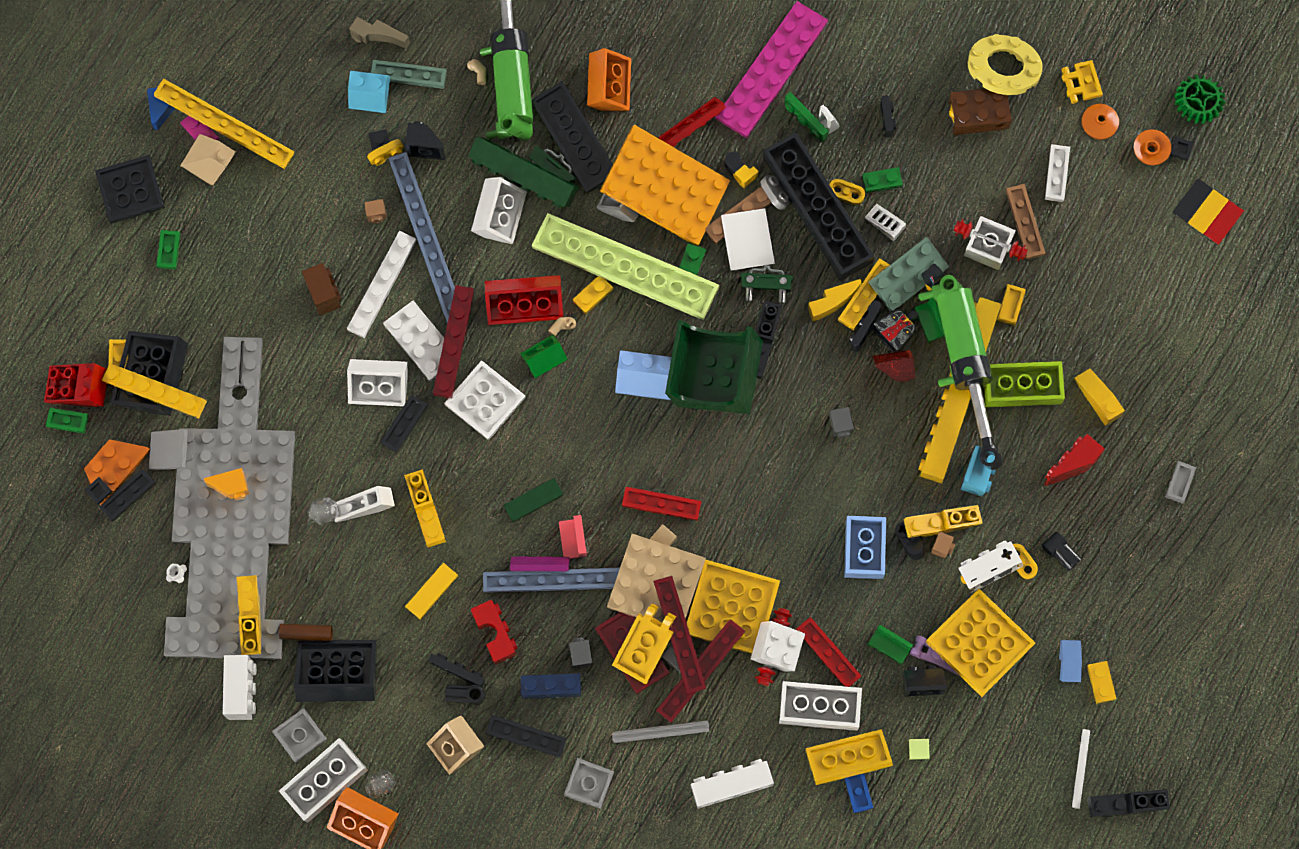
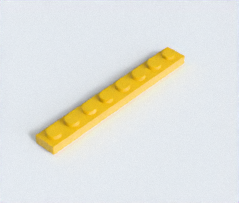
M164 78L154 92L156 98L283 169L287 167L294 155V151Z

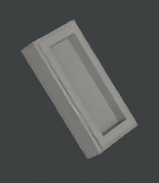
M1178 461L1165 497L1183 504L1196 467Z

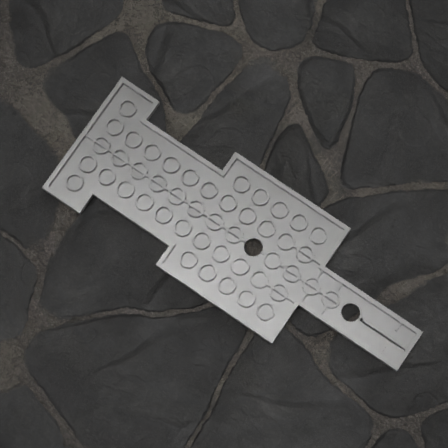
M224 337L218 429L180 428L188 431L186 468L177 469L172 542L191 543L186 617H166L165 657L224 658V655H241L236 577L257 575L261 611V654L248 656L251 659L282 660L283 639H279V626L284 624V620L265 619L269 545H289L295 431L257 430L262 338ZM238 386H243L247 390V395L241 400H237L232 396L234 388ZM242 468L250 494L245 495L246 497L241 500L230 499L208 487L204 478Z

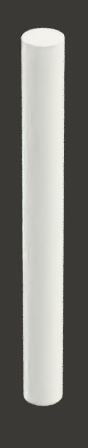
M1082 729L1072 808L1080 809L1090 730Z

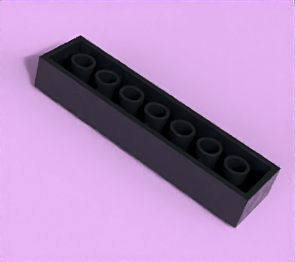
M795 132L765 149L763 159L773 175L779 180V184L784 192L788 194L790 202L839 280L842 281L872 264L874 260L873 253L797 133Z

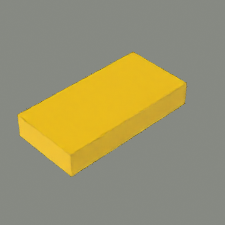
M1007 284L997 321L1015 326L1026 289Z

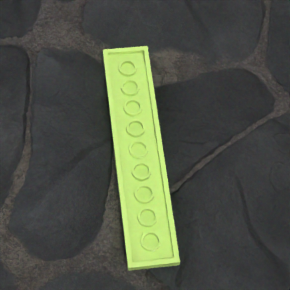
M547 213L532 244V248L702 320H704L719 289V285L549 213Z

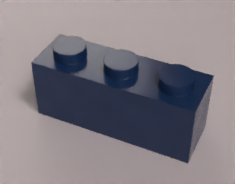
M580 673L521 676L522 699L581 697Z

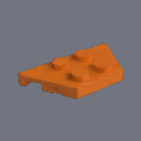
M109 439L88 463L84 470L90 484L100 477L113 491L103 502L120 488L150 453L148 447Z

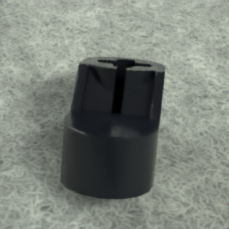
M904 522L899 523L895 528V532L908 556L913 560H919L924 557L925 548L918 536L908 538Z

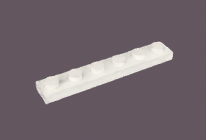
M401 231L398 232L349 323L348 331L363 338L366 337L417 241L416 238Z

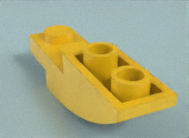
M423 469L404 475L427 547L446 542Z
M978 505L947 509L938 513L911 516L903 519L908 538L938 535L939 532L948 533L983 524Z
M257 575L238 576L236 578L241 655L261 654V611Z

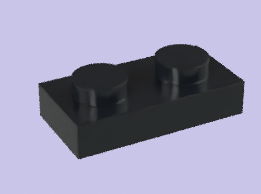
M889 95L881 96L880 107L884 136L892 137L893 131L896 130V121L892 119L891 115L894 112L893 101H889Z

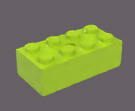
M1062 361L989 364L993 381L984 386L985 407L1062 404L1065 399Z

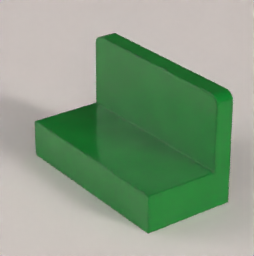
M930 298L927 303L914 307V311L919 315L918 321L927 342L931 343L944 338L941 317L934 298Z
M553 334L520 353L535 378L567 360L559 341Z
M882 625L878 626L868 643L869 646L902 665L913 644Z

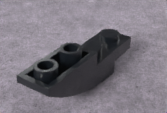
M768 301L763 303L756 327V333L763 341L757 373L758 379L763 378L783 306Z
M1167 789L1088 797L1090 817H1111L1170 809Z

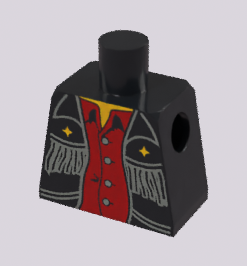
M897 309L875 322L872 330L897 355L916 333L917 328L913 323L919 319V315L913 309L906 315L900 309Z

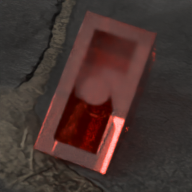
M910 350L872 356L875 366L894 380L907 382L910 379L916 378L914 357Z

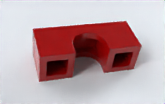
M489 600L471 608L470 610L479 630L485 627H493L497 631L495 640L486 644L494 664L496 665L516 656L515 650L518 647L514 639H509L507 632L510 630L506 621L502 622L499 617L502 612L498 603L494 604L492 600Z

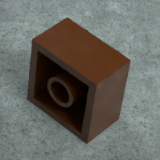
M321 263L302 271L320 316L341 308L339 301H342L329 267L325 269L324 264Z

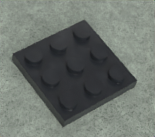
M150 155L95 170L110 224L165 208Z

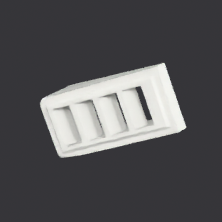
M824 105L820 106L818 121L830 134L840 127L839 123Z
M878 204L864 218L893 242L906 228V223ZM877 211L880 212L876 219L872 218ZM884 215L886 218L882 221V223H879L878 221ZM890 220L891 223L887 227L884 226ZM895 224L897 227L894 231L890 230Z

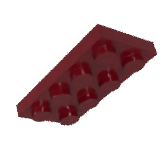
M622 612L595 628L614 660L635 621L634 616ZM661 659L647 684L622 671L636 695L670 674Z

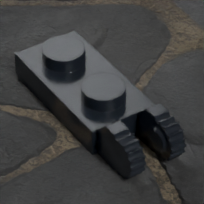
M872 301L871 305L868 306L867 317L861 319L859 323L860 329L857 333L854 332L850 338L851 350L856 353L861 349L872 330L873 324L881 314V304L879 301Z

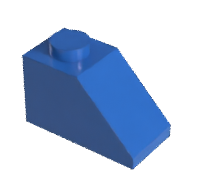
M158 87L147 89L151 124L154 130H158L175 110L174 107L154 96V92Z

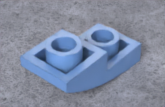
M1061 640L1059 659L1061 660L1060 680L1062 682H1081V641Z

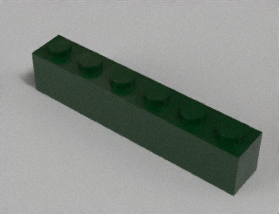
M477 136L468 155L469 158L473 159L472 163L480 167L485 165L489 168V172L495 175L499 173L504 175L506 181L513 184L517 182L521 184L520 188L528 192L531 190L535 191L537 197L543 200L548 198L553 201L552 204L561 209L563 207H570L579 186L484 137Z

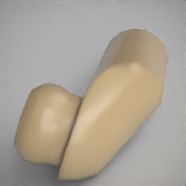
M477 59L468 61L467 68L477 73V84L485 85L486 67Z
M560 317L548 331L556 336L560 330L574 329L576 321L571 317Z

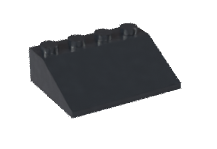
M128 331L119 367H125L129 371L178 389L189 344L179 336ZM114 386L110 404L152 414L171 416L172 408Z
M298 641L294 682L296 702L375 701L377 641Z

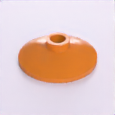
M1094 104L1088 107L1083 113L1081 120L1086 134L1099 140L1113 136L1119 126V118L1116 111L1105 104ZM1098 117H1103L1105 121H1099Z
M1154 129L1145 130L1134 141V153L1144 164L1159 165L1168 159L1171 153V143L1163 132ZM1152 147L1154 152H1150L1148 148Z

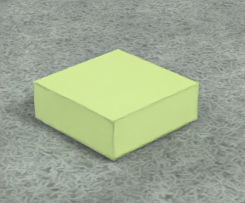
M909 739V760L930 759L929 739Z

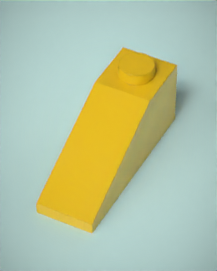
M1091 369L1074 378L1105 426L1122 416L1125 410L1115 395Z

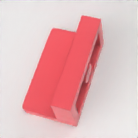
M581 515L573 516V520L560 521L559 528L563 557H569V559L587 557Z

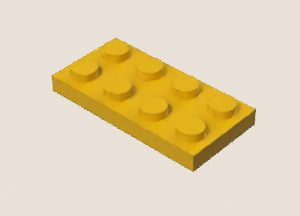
M882 729L805 748L816 785L893 766Z

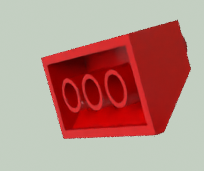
M560 275L485 281L488 325L548 321L564 317Z

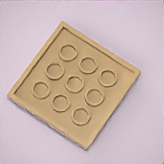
M632 534L607 608L637 617L639 613L645 615L648 607L653 603L659 607L653 618L663 623L664 616L653 581L673 576L686 619L706 558Z

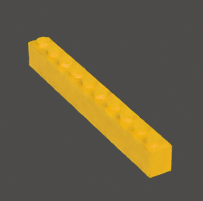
M979 297L978 303L974 302L986 352L1001 304ZM950 384L949 389L944 390L942 400H945L943 407L939 406L936 417L939 420L937 424L933 423L930 432L933 438L931 442L927 441L924 450L927 456L925 460L921 459L918 468L921 471L920 477L942 484L971 398L970 390H958L955 388V384Z

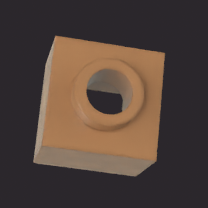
M383 199L364 202L368 222L380 223L387 219Z
M939 532L931 553L942 558H946L947 554L951 555L955 544L952 543L954 537Z

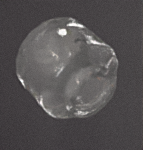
M329 497L313 501L308 510L310 519L319 525L334 521L339 513L337 503Z
M379 770L367 777L365 789L369 796L373 795L375 798L381 799L394 791L396 782L389 771Z

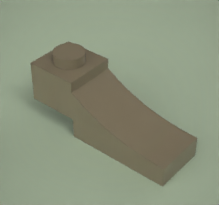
M356 17L349 28L351 37L359 43L364 42L367 44L369 41H382L401 46L405 49L410 44L407 35L377 19L372 25Z

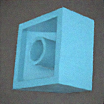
M350 71L348 85L349 109L386 113L390 76Z
M976 445L960 490L983 497L984 493H988L992 482L989 481L990 474L994 475L996 470H990L981 463V447ZM990 455L987 458L988 463L995 460L994 455Z

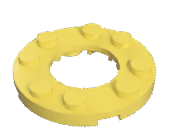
M998 34L988 36L976 42L969 53L968 69L974 80L977 78L983 84L982 87L998 94L1018 95L1025 93L1027 89L1037 85L1042 74L1043 66L1040 56L1033 47L1018 37ZM995 52H1009L1010 55L1014 54L1016 59L1022 62L1023 70L1014 76L1001 75L991 69L987 59Z

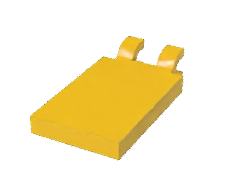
M653 603L648 607L645 615L638 614L612 666L644 684L648 683L674 633L669 628L676 618L671 613L666 615L663 623L653 618L659 608Z

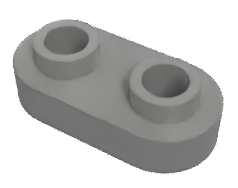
M766 175L761 180V186L776 208L783 210L789 205V196L784 192L779 184V180L775 176Z

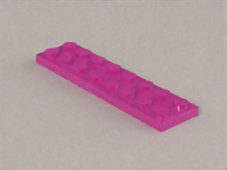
M797 1L725 102L726 108L715 119L747 139L828 23V19Z

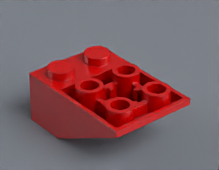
M95 363L49 366L44 402L83 407L103 406L107 383L103 382L102 379L107 369Z
M1088 434L1084 438L1080 436L1071 447V452L1067 450L1060 458L1059 465L1054 464L1047 472L1045 485L1048 486L1087 472L1100 458L1105 449Z

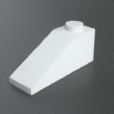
M376 486L332 503L331 506L335 522H341L381 512L394 507L395 504L391 488Z

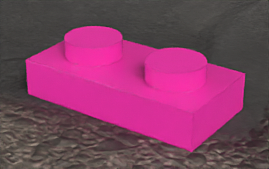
M190 116L180 122L194 140L197 139L199 134L217 141L219 140L210 127Z

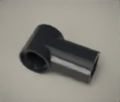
M1054 532L1041 544L1044 551L1051 557H1055L1067 571L1071 570L1081 560L1067 545L1065 538L1058 532Z
M447 684L445 693L446 702L480 705L486 698L484 690L478 685ZM476 690L481 692L478 699H471L472 692Z

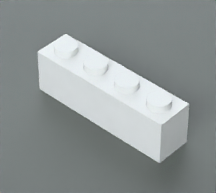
M759 759L750 762L751 766L743 768V765L731 768L732 771L725 774L724 771L713 773V777L705 779V776L694 779L691 789L697 808L699 809L773 786L774 782L767 761L762 762Z

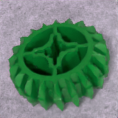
M1196 74L1193 79L1189 76L1186 81L1183 80L1181 82V86H1178L1176 89L1178 93L1174 95V98L1177 99L1174 104L1179 106L1177 112H1183L1182 118L1187 116L1188 122L1194 119L1195 124H1198L1199 120L1202 124H1205L1206 120L1212 122L1213 117L1218 118L1219 113L1223 111L1222 106L1225 105V100H1223L1225 93H1221L1222 87H1217L1218 81L1213 83L1211 82L1212 77H1209L1207 80L1205 75H1202L1201 79H1199ZM1194 88V93L1186 97V92ZM1214 102V106L1205 111L1206 104Z

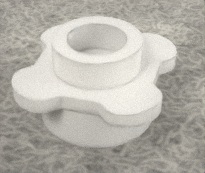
M171 564L167 568L166 580L168 582L177 581L182 583L187 567L185 565Z

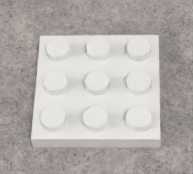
M481 361L455 390L452 399L449 398L444 404L487 440H490L526 396Z

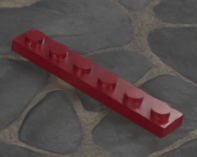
M455 285L433 390L434 396L451 399L453 397L475 291L474 288Z
M673 576L655 580L653 582L664 619L668 613L676 616L669 630L674 632L671 642L687 695L704 690L706 685Z
M731 619L698 658L704 682L746 632ZM681 679L656 711L672 723L696 692L687 695L683 679Z

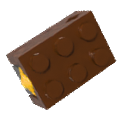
M986 88L950 93L948 100L950 107L949 116L951 117L954 135L1010 128L1012 120L1008 95L998 94Z

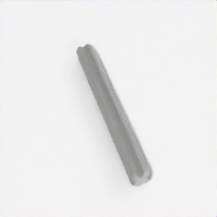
M700 721L617 731L612 733V739L614 743L703 733L709 731V722Z

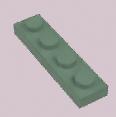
M373 60L371 73L390 76V82L444 89L447 69Z

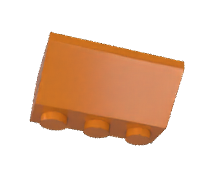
M606 48L589 53L587 106L600 111L630 110L631 58Z
M346 787L336 800L327 829L366 849H383L395 826L399 813Z

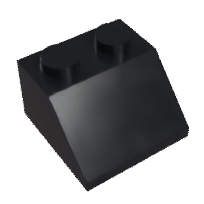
M419 121L408 123L405 141L408 157L446 160L442 142L428 125Z
M927 666L926 669L921 670L918 667H907V670H904L902 673L904 697L943 695L947 689L943 668L938 669V666Z

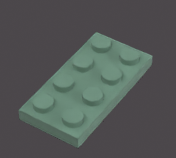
M925 237L868 281V283L888 310L892 312L926 286L921 274L933 263L942 272L949 268V266L928 237Z

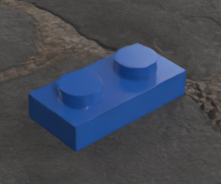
M864 773L844 778L853 813L873 809Z

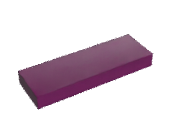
M511 556L510 571H568L570 562L569 557Z

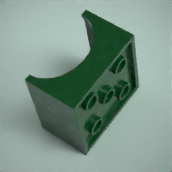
M678 320L665 394L677 407L750 414L763 345L762 339L753 327L747 326L746 330L742 332H717L701 329L685 321Z

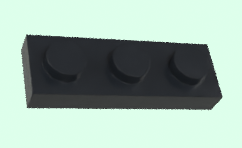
M410 395L380 443L393 452L398 453L428 405L415 396Z
M142 468L103 502L99 508L113 522L156 483Z
M431 653L428 659L430 664L483 688L485 680L482 678L483 675L475 670L469 672L465 670V666L455 661L453 664L447 661L448 658L440 653H437V655Z

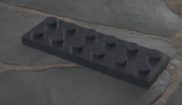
M561 81L531 101L588 194L604 183L613 163L567 87Z

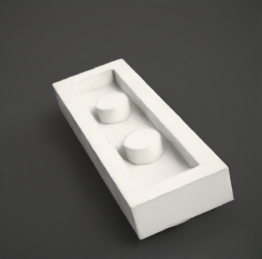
M1051 145L1045 200L1064 202L1070 147Z

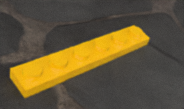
M111 363L102 379L107 384L196 418H200L207 403L203 398Z

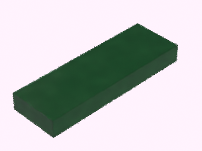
M552 478L503 506L511 521L515 522L564 495L555 478Z

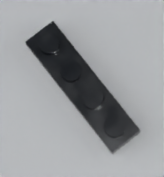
M491 715L486 730L487 735L561 758L567 741L566 738L495 715Z

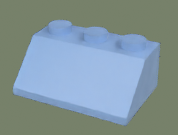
M620 350L615 393L670 400L665 394L672 357Z

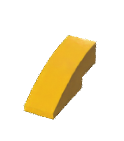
M861 280L826 289L823 294L824 298L809 302L808 310L812 322L832 314L845 305L861 286Z

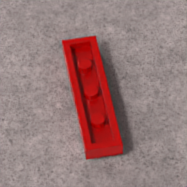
M714 97L663 133L658 139L675 147L683 138L689 137L697 128L703 127L711 118L718 116L726 108L724 103Z
M625 487L622 507L698 521L701 501Z
M811 617L796 628L797 631L805 633L803 640L844 687L852 686L862 677Z

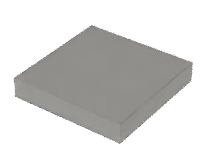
M187 430L151 432L149 470L186 468Z
M302 708L272 731L295 763L327 740L305 708Z
M577 758L564 796L601 809L614 771Z

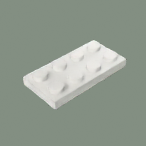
M411 301L383 324L431 382L437 376L444 337L418 305Z

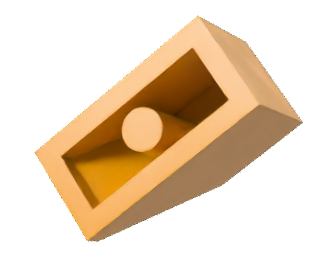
M242 468L204 478L208 487L230 499L241 500L246 497L245 495L250 494Z

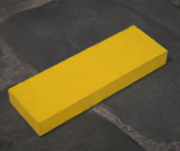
M443 563L408 602L405 608L421 620L456 580L458 574Z

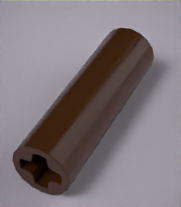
M280 624L279 639L332 641V625Z

